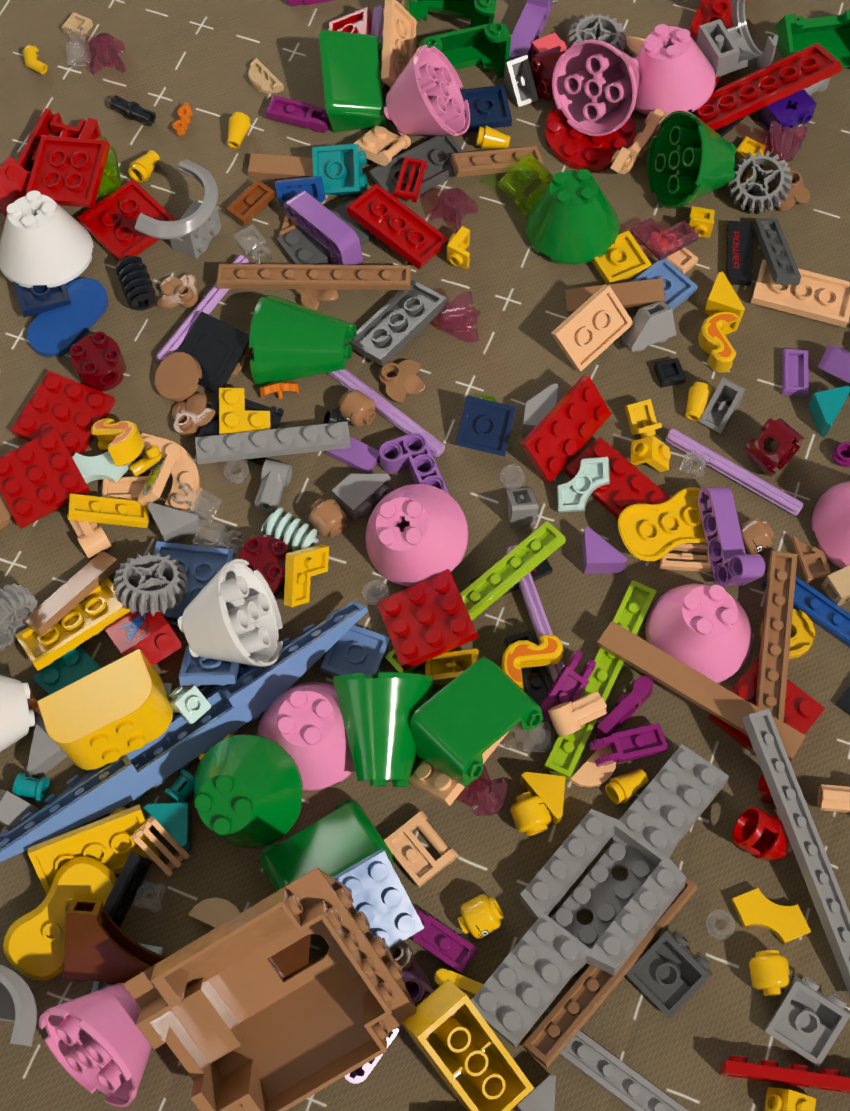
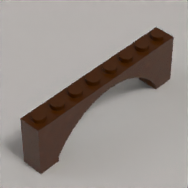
M73 898L66 912L64 979H74L77 982L100 981L106 984L125 983L167 958L148 950L125 934L103 908L102 900ZM312 934L301 938L268 958L283 980L309 966Z

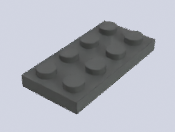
M438 135L393 158L388 165H379L370 170L369 177L375 184L377 183L394 196L404 157L427 161V168L419 192L420 195L455 177L456 175L450 161L451 154L464 153V151L451 136ZM412 164L408 165L401 190L405 191ZM419 165L417 167L410 192H413L415 183L420 170ZM403 197L398 198V200L402 203L407 202L403 200Z
M356 196L330 211L356 232L360 245H363L376 238V236L346 213L347 207L358 198ZM300 226L277 238L278 245L292 264L325 265L331 262L329 250Z
M411 280V290H400L357 330L355 339H352V342H349V344L356 352L384 366L449 305L447 297Z

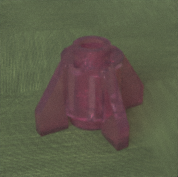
M100 33L94 36L89 45L92 52L89 66L91 73L95 75L102 69V66L105 68L114 66L120 72H125L124 63L119 57V54L125 50L124 42L108 33Z
M772 121L770 133H767L765 140L770 157L778 154V162L785 159L786 163H788V161L793 160L795 154L801 148L802 141L806 137L807 127L802 126L793 129L791 127H782L776 121Z
M450 188L446 190L443 198L431 211L432 221L443 219L444 215L449 222L454 223L457 233L462 227L461 220L465 215L477 214L478 206L463 190Z
M471 292L458 295L443 309V313H440L439 317L440 325L442 328H445L446 332L467 342L479 340L477 328L471 329V327L477 325V317L481 313L480 310H475L474 307L468 306L473 304Z
M483 764L482 774L469 783L456 799L471 805L472 811L476 816H490L501 809L508 784L504 778L490 780L487 769Z

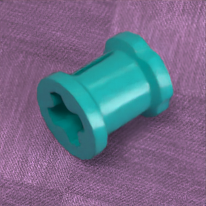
M182 769L179 772L180 777L170 788L164 790V793L176 803H186L185 800L193 792L194 776Z
M19 773L15 778L13 794L19 798L22 796L35 798L37 802L43 803L49 791V778L42 777L37 779L27 777L25 773Z

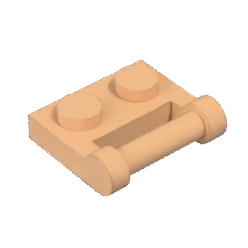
M376 125L353 144H358L362 151L366 152L367 159L386 166L392 161V157L401 150H406L411 145V140L405 134L398 136L388 131L385 127Z
M423 811L417 813L384 840L392 852V856L418 888L459 856L453 848L450 849L427 822L428 817ZM419 828L441 855L438 860H434L412 833L414 829Z

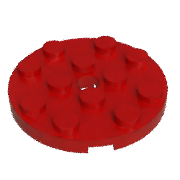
M555 106L547 117L544 132L546 145L550 147L554 153L553 156L559 162L575 170L587 169L590 172L604 171L606 167L613 164L611 160L618 149L621 150L622 147L630 148L633 145L636 137V126L632 116H630L627 122L618 130L603 136H591L581 133L566 122L568 119L562 110H558L557 106Z

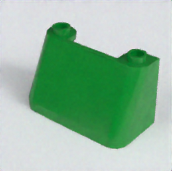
M405 0V9L417 21L420 19L427 21L428 11L471 19V28L493 23L496 0Z
M850 10L845 11L842 15L803 19V16L796 18V14L785 15L774 26V34L778 35L777 44L782 59L818 43L841 63L842 69L850 68Z
M493 22L426 37L420 42L418 48L427 45L428 48L436 47L447 57L455 70L481 65L483 72H488V69L496 72L497 78L504 77L505 62L509 61L511 35L506 25Z
M333 30L319 31L325 105L333 132L337 133L375 127L376 125H387V117L384 113V107L387 105L382 94L379 65L380 54L383 49L382 40H378L376 35Z
M482 657L420 706L411 718L410 727L418 756L466 787L482 774V754L516 724H519L526 731L536 728L543 720L541 707L495 662Z
M347 799L335 807L336 811L279 845L273 843L265 847L260 852L262 856L258 861L275 892L317 867L333 877L380 849L385 851L390 862L393 863L392 852L358 801L351 802L350 799Z

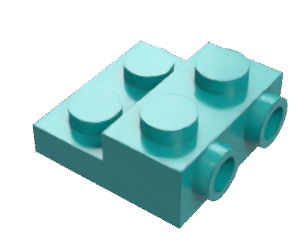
M358 144L312 147L313 177L322 176L325 195L355 196L363 194V189H367V176L363 174L362 165L367 164L366 152L362 151Z

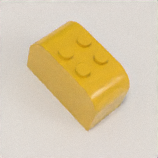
M140 649L37 701L50 738L76 766L85 770L101 768L117 761L134 750L144 747L160 737L168 729L173 718V708L170 705V700L161 677Z
M447 979L416 1006V1013L402 1021L404 1029L467 1111H510L534 1089L468 996L450 980Z

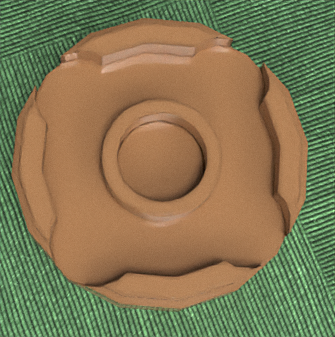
M175 352L167 356L160 363L155 374L157 391L161 396L170 401L179 402L190 398L199 387L197 383L199 378L201 379L202 377L201 366L194 357L184 352Z

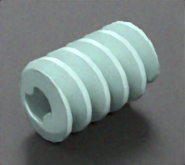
M281 507L270 514L261 529V534H266V536L285 542L288 550L292 552L319 544V539L316 538V529L307 533L309 529L307 523L299 528L301 522L299 518H296L291 523L292 514L287 513L282 517L284 509Z

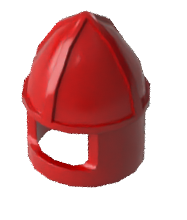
M754 806L744 810L735 822L732 830L733 843L751 853L756 859L776 860L790 856L793 853L783 823L779 818L772 817Z

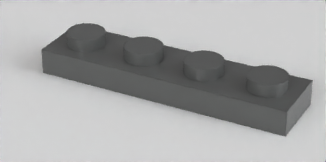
M755 218L753 228L774 283L780 285H799L801 275L779 220Z

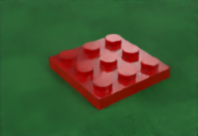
M41 135L25 196L28 192L35 190L39 191L41 195L50 197L58 205L94 208L110 149L109 142L99 139Z
M134 179L98 202L94 208L88 209L77 217L79 223L118 262L124 258L139 255L160 240L135 230L138 216L141 213L159 221H177Z
M48 371L11 428V432L13 435L30 442L56 428L72 457L76 452L83 455L95 436L91 432L92 426L97 421L106 419L116 401L111 395Z
M56 428L0 457V492L17 525L21 529L68 504L70 493L85 495L91 491Z
M450 569L377 602L400 665L404 671L479 638Z
M759 657L730 690L755 705ZM787 679L784 723L805 735L826 708ZM709 715L708 719L751 752L749 736L716 716Z

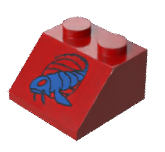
M139 611L135 613L130 612L104 629L122 657L140 649L152 666L183 647L171 626L160 612H156L154 616L151 613H145L142 616Z

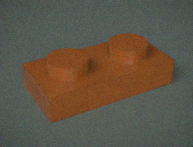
M257 179L226 208L227 215L245 226L276 197L275 191Z

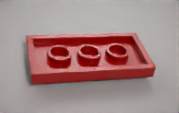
M377 183L352 202L346 210L349 216L418 269L423 267L447 246L449 241L445 235Z
M582 376L520 443L543 481L551 482L612 415L590 376Z
M601 437L565 468L564 473L573 479L580 470L582 459L608 457L610 484L600 486L590 495L617 519L621 512L630 505H655L671 499L670 496Z

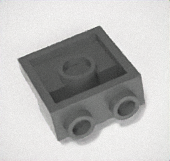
M668 929L633 965L626 975L670 1019L712 975V972L708 969L711 963L700 952L694 955L686 947L689 941L679 931L675 930L672 933Z

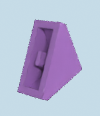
M587 526L584 529L582 537L584 574L622 573L625 570L628 559L590 527Z

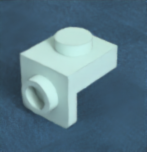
M195 685L179 686L169 695L173 713L180 712L189 724L196 722L211 708V704Z

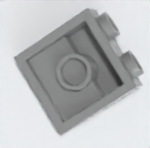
M804 975L801 980L795 976L782 996L780 1005L767 1024L765 1032L820 1067L848 1021L850 1012L845 1008L847 1002L832 992L828 997L818 990L820 985L811 978Z

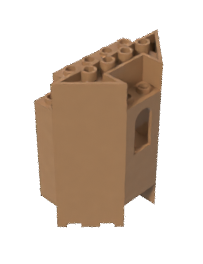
M318 867L123 983L141 1008L136 1026L153 1049L160 1047L166 1042L194 1080L190 1099L199 1111H286L387 1052L389 1032L403 1025V1020L416 1013V1008L402 979L404 976L398 962L393 959L385 938L381 939L378 935L374 937L369 929L370 923L366 915L362 911L357 912L352 905L354 903L352 890ZM309 934L323 936L329 945L326 955L285 980L281 978L268 959Z

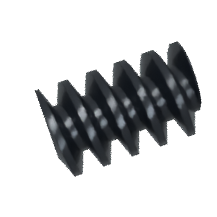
M130 256L119 261L116 265V273L124 291L127 305L137 311L154 307L158 302V298L155 295V289L152 287L153 284L147 272V267L142 263L141 257Z

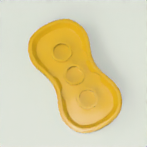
M684 488L664 503L655 505L634 504L625 508L619 515L618 528L620 536L629 552L640 560L656 561L678 545L684 543H706L698 506V494L701 488Z
M86 856L73 858L63 864L57 871L51 888L42 903L31 912L17 919L9 927L4 937L3 950L10 964L24 976L37 981L49 980L59 975L64 970L66 912L73 898L102 900L104 906L117 881L114 873L100 861Z

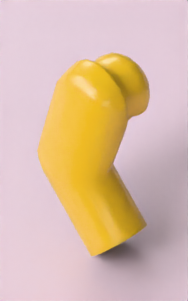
M31 45L26 46L23 50L25 65L44 75L47 72L48 66L37 60L39 56L36 54V52H39L38 48Z

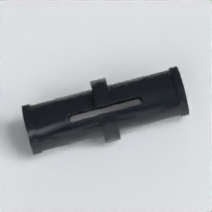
M114 95V98L110 101V108L112 110L123 113L130 120L135 119L148 126H152V123L155 122V112L142 108L135 101L130 102L117 95Z

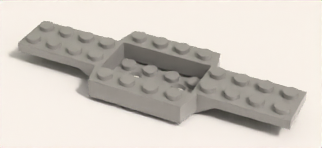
M681 744L620 820L593 809L588 812L521 892V904L535 920V923L471 999L476 1009L495 1032L516 1048L571 977L586 963L615 976L685 887L686 876L669 857L680 840L727 783L729 775ZM612 838L613 843L552 918H550L548 914ZM616 867H623L628 871L629 875L626 880L617 881L612 877V870ZM581 910H588L593 914L594 919L590 924L582 925L576 919L577 913Z

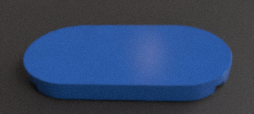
M80 278L69 282L66 288L71 304L41 313L32 321L28 328L27 337L32 349L37 354L43 357H53L52 355L59 354L61 356L68 353L71 346L80 341L98 321L108 307V296L100 282L90 278Z

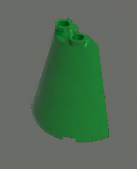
M274 295L261 297L253 313L249 336V348H253L252 354L254 356V359L250 360V368L255 385L262 386L272 382L293 380L346 369L347 360H350L352 356V346L349 342H352V339L356 337V324Z
M378 672V674L370 675L357 673L333 677L358 781H369L370 787L387 786V782H392V787L395 788L409 787V779L417 753L410 721L414 712L431 698L434 689L433 677L399 672Z

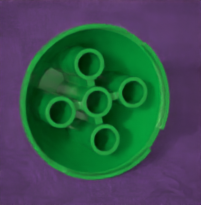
M674 111L661 121L659 125L662 127L658 135L652 137L647 157L648 184L650 191L656 193L658 198L656 202L659 205L668 209L680 208L723 187L727 182H731L734 179L736 153L734 144H730L697 116L688 111Z
M587 169L579 171L570 170L554 174L551 183L529 210L525 221L526 237L531 247L538 254L543 253L551 257L553 262L568 265L588 263L594 261L595 257L600 258L605 255L607 249L612 244H615L620 228L616 210L597 181L591 176V172Z
M238 734L216 743L201 759L194 777L193 794L195 807L206 827L222 841L241 848H260L278 841L296 823L302 809L303 781L295 761L278 743L264 736Z

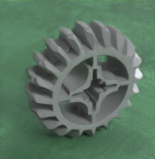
M591 12L589 17L582 15L581 19L576 18L574 24H571L567 34V47L569 49L580 41L597 39L609 43L624 52L627 42L626 30L623 29L622 23H617V18L610 19L609 14L601 16V13L594 15Z
M758 150L754 157L749 152L747 160L740 157L739 165H734L735 177L731 182H728V188L731 189L729 196L731 198L735 197L734 204L741 203L742 211L750 207L749 212L751 214L755 209H759V213L762 214L764 208H767L771 213L773 205L779 208L781 200H787V193H790L792 188L790 184L793 178L789 175L791 169L790 167H785V159L778 162V154L770 157L769 150L765 153V156L761 155V152ZM751 171V177L741 184L742 178ZM756 177L758 181H761V183L764 182V186H762V184H758V182L756 183ZM779 181L778 187L772 193L769 194V187L773 186L775 182Z
M148 552L147 556L137 554L136 559L128 558L126 563L120 564V568L114 576L115 582H113L116 598L118 602H121L123 608H129L131 613L139 611L142 616L145 613H151L154 616L156 612L165 614L166 609L174 610L176 604H182L183 598L186 597L188 577H186L184 566H180L178 560H172L170 555L162 557L160 552L157 555H150Z
M16 583L12 585L7 584L3 589H0V651L7 645L11 646L12 642L17 640L15 635L27 628L23 620L37 608L38 604L31 591Z

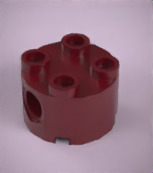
M560 46L533 55L530 59V68L538 99L544 98L547 100L554 97L552 90L553 72L558 59L565 53V50L560 52L562 48Z
M98 331L83 337L71 346V362L81 384L105 392L115 388L122 382L126 365L118 343L114 339L107 336L104 332Z
M781 418L777 420L768 419L761 427L763 433L757 439H751L744 447V451L747 452L746 457L769 477L776 474L774 471L776 467L781 470L800 449L797 443H803L805 440L801 434ZM776 440L777 448L771 452L770 444Z
M269 536L248 539L245 546L241 549L238 559L246 560L249 562V565L246 566L252 571L258 570L262 574L274 596L284 589L286 553H290L286 543Z

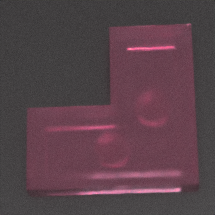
M652 218L631 228V234L659 261L697 241L699 233L684 220L667 230L662 229Z

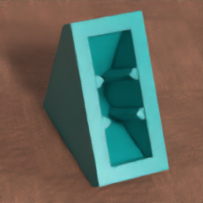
M849 386L813 394L808 407L820 436L825 438L850 393Z
M188 802L147 804L143 808L148 816L154 817L187 853L191 850L192 809Z

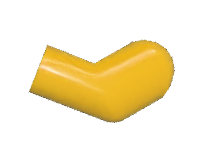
M151 445L145 450L147 456L128 466L134 477L149 470L162 459V451H159L158 446Z

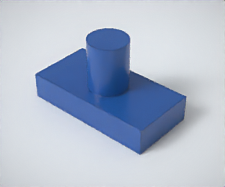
M322 176L277 180L275 182L279 206H283L286 201L301 191H306L318 202L326 200Z

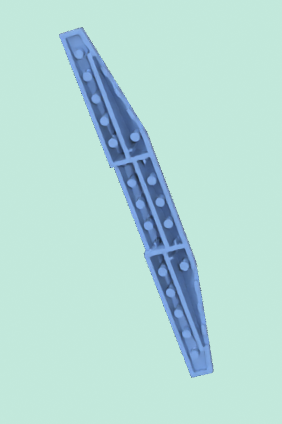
M354 600L327 615V619L319 625L315 626L313 623L304 628L305 634L290 641L289 637L282 640L283 648L279 659L272 665L266 667L247 665L243 667L240 663L236 684L225 686L206 685L199 690L211 704V708L196 722L189 724L180 712L173 713L170 726L157 739L140 749L126 754L113 763L95 770H89L81 778L76 774L66 782L69 787L57 797L51 794L44 799L47 804L33 815L29 811L19 819L21 824L10 831L6 829L0 834V862L28 850L31 846L62 835L115 811L117 808H121L130 802L139 800L144 792L153 786L164 783L168 776L175 771L186 768L193 759L202 753H206L228 734H235L246 723L258 719L262 712L267 710L281 694L287 691L368 612L367 608L357 600Z

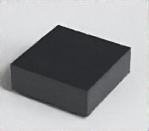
M678 358L654 363L653 368L661 388L685 383L686 377Z

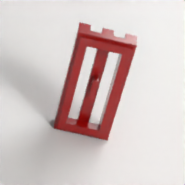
M404 157L394 190V197L396 199L403 197L404 201H408L409 198L412 199V202L417 203L427 168V161ZM412 164L405 191L401 190L408 165ZM419 165L420 170L415 183V187L413 192H410L415 177V173Z

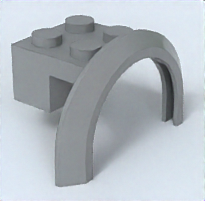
M731 0V15L734 27L726 29L720 19L699 26L697 46L713 66L715 77L753 64L759 68H765L771 64L774 58L778 35L775 34L773 40L770 36L768 37L764 52L757 48L748 30L745 16V0Z
M186 159L178 164V167H180L179 171L195 178L201 183L205 190L202 204L193 201L178 221H159L141 213L138 216L135 230L153 238L170 239L173 250L197 260L200 254L207 250L209 242L221 229L217 208L218 188L214 177L208 170Z
M0 965V1020L14 1022L10 1044L32 1047L37 1024V1006L31 986L16 972Z

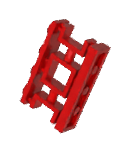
M45 108L42 116L38 117L34 131L29 134L25 148L19 153L17 162L31 175L41 135L49 136L51 132L52 134L59 135L58 137L100 140L102 135L97 120L88 118L87 121L80 119L77 127L63 124L60 113L55 112L53 115L51 109Z

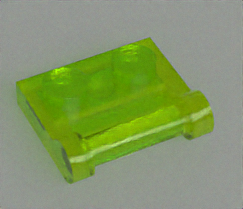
M529 152L497 185L517 204L522 213L528 214L532 205L553 180V175ZM539 177L542 183L526 198L522 193Z

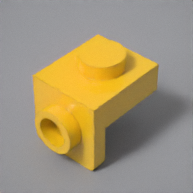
M692 206L687 235L710 238L714 226L715 210Z
M462 226L457 233L451 235L447 245V260L452 265L465 270L468 269L470 263V253L465 251L470 245L469 229Z
M651 399L624 406L632 435L640 434L641 438L655 435V429L662 428V424L656 421Z
M651 435L631 443V464L635 466L648 463L660 473L669 470L670 448L655 436Z
M768 1087L764 1111H815L816 1098L790 1089Z

